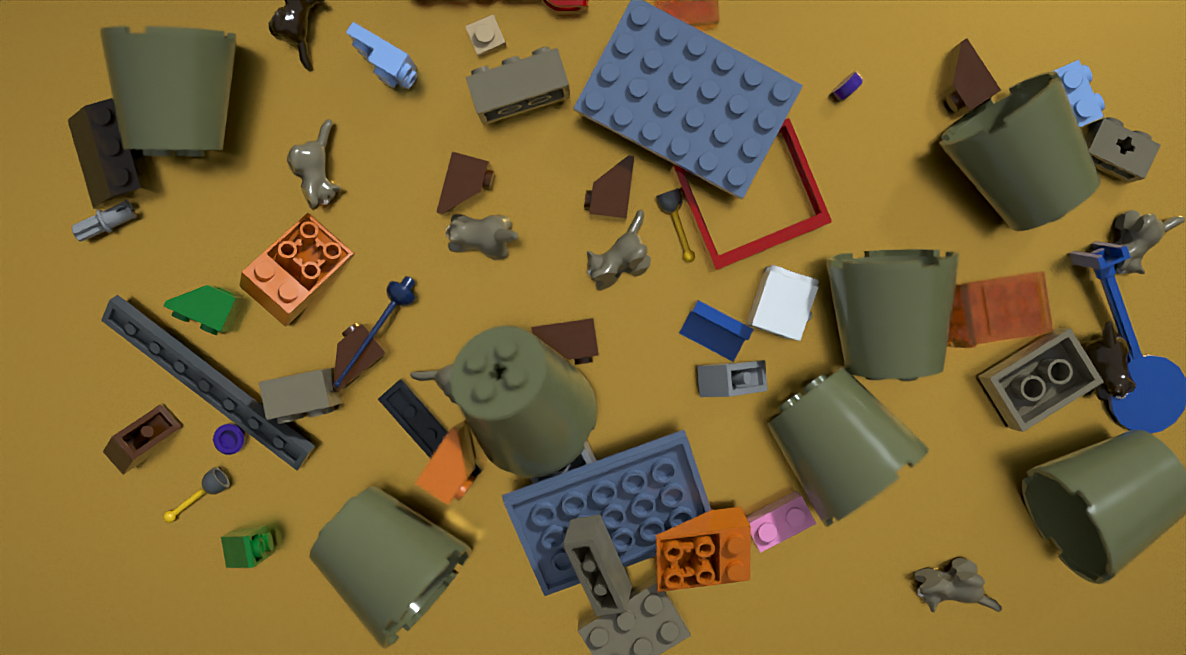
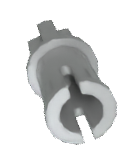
M124 200V202L102 211L99 209L96 211V215L72 226V233L79 242H82L104 231L110 233L113 227L135 219L137 215L135 212H132L134 211L132 204L128 200Z

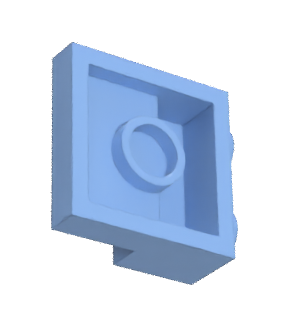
M352 22L346 32L353 40L351 45L358 50L360 55L368 59L369 63L374 67L373 73L378 76V79L392 88H395L396 84L404 89H409L417 77V72H415L417 66L410 56Z
M1077 60L1054 70L1062 80L1080 127L1104 117L1102 110L1105 109V103L1099 93H1093L1089 84L1092 81V73L1087 65H1081L1080 61Z

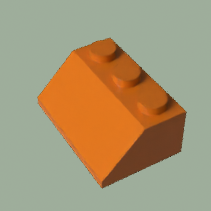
M460 422L450 429L415 482V484L447 505L454 498L460 501L476 479V477L471 475L476 465L466 423Z

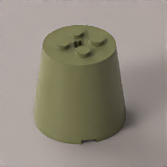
M128 26L104 27L100 29L122 149H143V155L172 156V150H175V155L204 156V150H223L236 48L235 33H227V36H224V31L161 26H145V33H130V27Z
M1055 71L1035 75L1009 87L1011 93L996 102L992 98L984 101L951 125L941 136L943 141L939 142L943 150L1013 231H1026L1061 219L1068 212L1086 201L1098 189L1101 182L1062 80Z
M889 249L865 251V257L853 258V254L850 252L827 257V269L845 369L851 375L865 377L867 380L898 379L899 381H916L919 377L939 374L944 370L959 266L958 252L946 251L945 257L939 256V250Z
M499 326L485 330L469 340L458 353L450 375L451 391L482 451L496 467L519 477H540L564 468L581 454L591 430L595 429L597 402L591 385L579 370L531 333L513 326Z
M844 367L830 377H827L824 373L802 389L806 395L803 396L799 392L778 407L781 414L767 424L825 527L830 526L834 522L833 518L837 522L881 493L900 478L896 471L906 463L910 468L915 466L930 450L921 439Z
M1139 429L1130 430L1033 467L1027 471L1028 477L1022 480V491L1026 507L1045 541L1052 540L1061 551L1058 558L1069 569L1081 578L1095 584H1103L1111 580L1186 515V470L1171 449L1160 439Z
M371 486L357 496L351 497L336 516L320 530L319 537L309 553V558L383 649H386L399 639L396 633L402 628L408 632L433 606L457 576L453 572L454 568L458 563L463 566L472 550L465 543L376 486Z

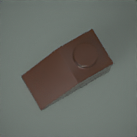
M968 38L960 42L952 50L944 88L949 107L954 112L958 111L960 116L1001 91Z
M452 152L436 212L446 217L484 195L485 188H491L495 171L490 170V162Z
M628 155L593 182L592 190H586L584 208L590 209L589 217L626 221L634 156Z
M593 318L531 327L532 334L567 360L574 359L575 365L592 363L593 356L599 355Z
M354 323L342 333L344 338L337 344L333 388L336 392L346 389L391 353L375 334L340 382L341 385L339 387L334 386V382L339 379L371 332L372 328L368 324H361L359 326L357 323Z
M160 404L113 435L103 453L124 475L152 455L181 428V425Z

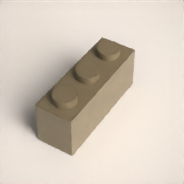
M601 515L571 519L563 547L596 616L626 612L632 584Z

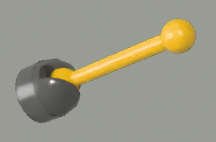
M680 188L657 195L656 198L661 209L672 213L684 249V260L686 262L694 261L695 253L690 250L677 212L683 203Z
M217 467L209 470L202 478V488L173 511L165 512L163 520L166 523H172L175 521L176 515L205 493L216 495L230 486V482L225 473Z

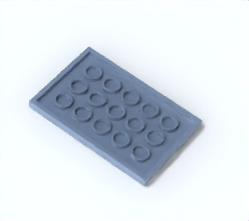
M631 0L573 110L742 200L803 85L644 0Z
M684 430L502 495L505 508L544 596L580 584V580L563 547L571 519L600 514L623 566L627 567L656 556L655 535L711 510Z

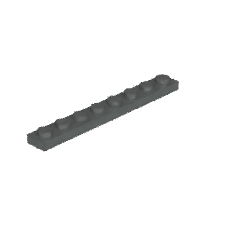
M119 295L109 300L101 319L102 322L296 471L304 465L315 447L312 443L286 423L277 424L276 418L266 420L264 407Z

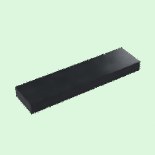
M401 378L381 395L378 400L431 459L449 431ZM476 461V468L471 474L474 477L483 471Z

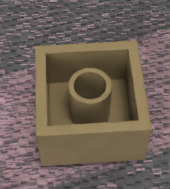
M335 367L259 382L266 420L276 418L277 424L304 418L303 412H308L309 417L334 412V406L342 404L340 392H336L333 388Z

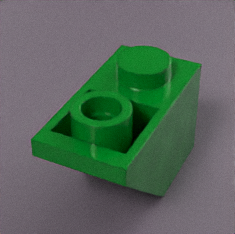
M206 285L166 300L164 307L173 310L171 314L173 317L185 322H190V319L201 323L200 329L218 335L219 332H230L245 298L218 286Z
M266 525L231 531L221 536L226 568L256 567L271 556V551H273L274 547L272 535L267 533Z

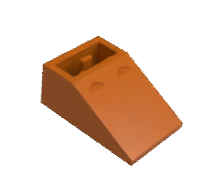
M307 213L241 272L239 286L286 327L308 307L354 253Z
M741 507L710 510L655 535L657 592L750 581L751 526Z

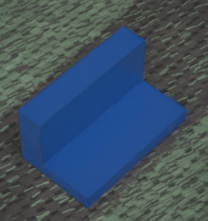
M697 300L679 334L734 362L744 341L749 340L754 329Z

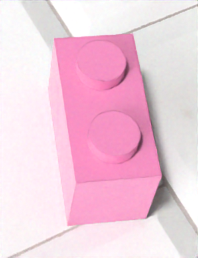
M797 491L746 516L751 526V539L760 553L816 524L803 497Z

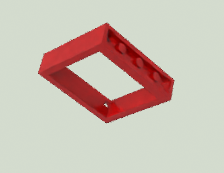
M790 118L785 119L777 135L781 137L813 217L731 251L718 255L685 176L688 171L673 165L672 173L680 188L713 271L832 222Z

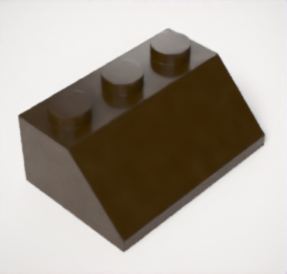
M113 98L86 105L68 119L93 209L154 192L142 149H122Z

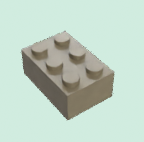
M542 47L532 52L533 56L521 60L519 56L510 57L501 62L502 66L492 69L489 66H482L472 70V75L465 78L477 115L482 124L570 97L569 83L558 48L551 50L550 47Z
M1056 328L978 376L1009 428L1021 432L1026 431L1104 382L1071 328Z
M656 575L631 589L626 612L596 616L594 612L578 622V632L592 655H660L691 636L687 623L668 592H657Z

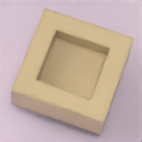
M494 14L465 26L478 57L506 46Z

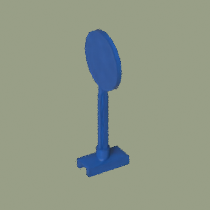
M1097 241L1092 243L1094 251L1091 253L1070 252L1069 254L1074 265L1093 268L1096 278L1100 279L1118 333L1126 340L1129 348L1127 364L1136 388L1133 392H1129L1124 399H1117L1110 394L1108 398L1110 411L1116 421L1128 430L1139 429L1150 434L1165 430L1174 424L1185 410L1186 378L1179 366L1169 359L1150 354L1142 356L1114 276L1116 274L1114 264L1131 258L1127 246Z

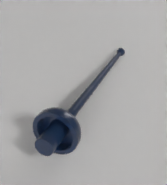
M405 276L401 283L389 282L386 293L391 302L339 379L334 382L335 387L341 385L340 382L396 306H410L416 300L415 295L410 291L415 285V281L412 278Z

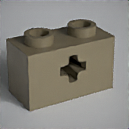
M1106 117L1091 123L1084 139L1094 165L1129 182L1145 179L1161 144L1152 141V137L1145 132L1131 131L1123 127L1124 123L1115 118Z

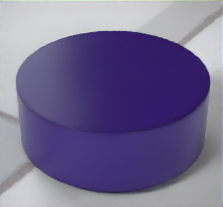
M854 71L832 93L839 101L844 100L863 83V78L857 71Z
M235 423L224 424L214 433V446L222 454L232 455L238 453L246 445L247 434Z

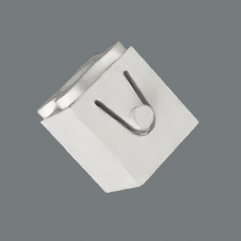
M775 265L766 266L746 325L792 341H800L806 323L812 318V312L810 311L818 290L819 281Z

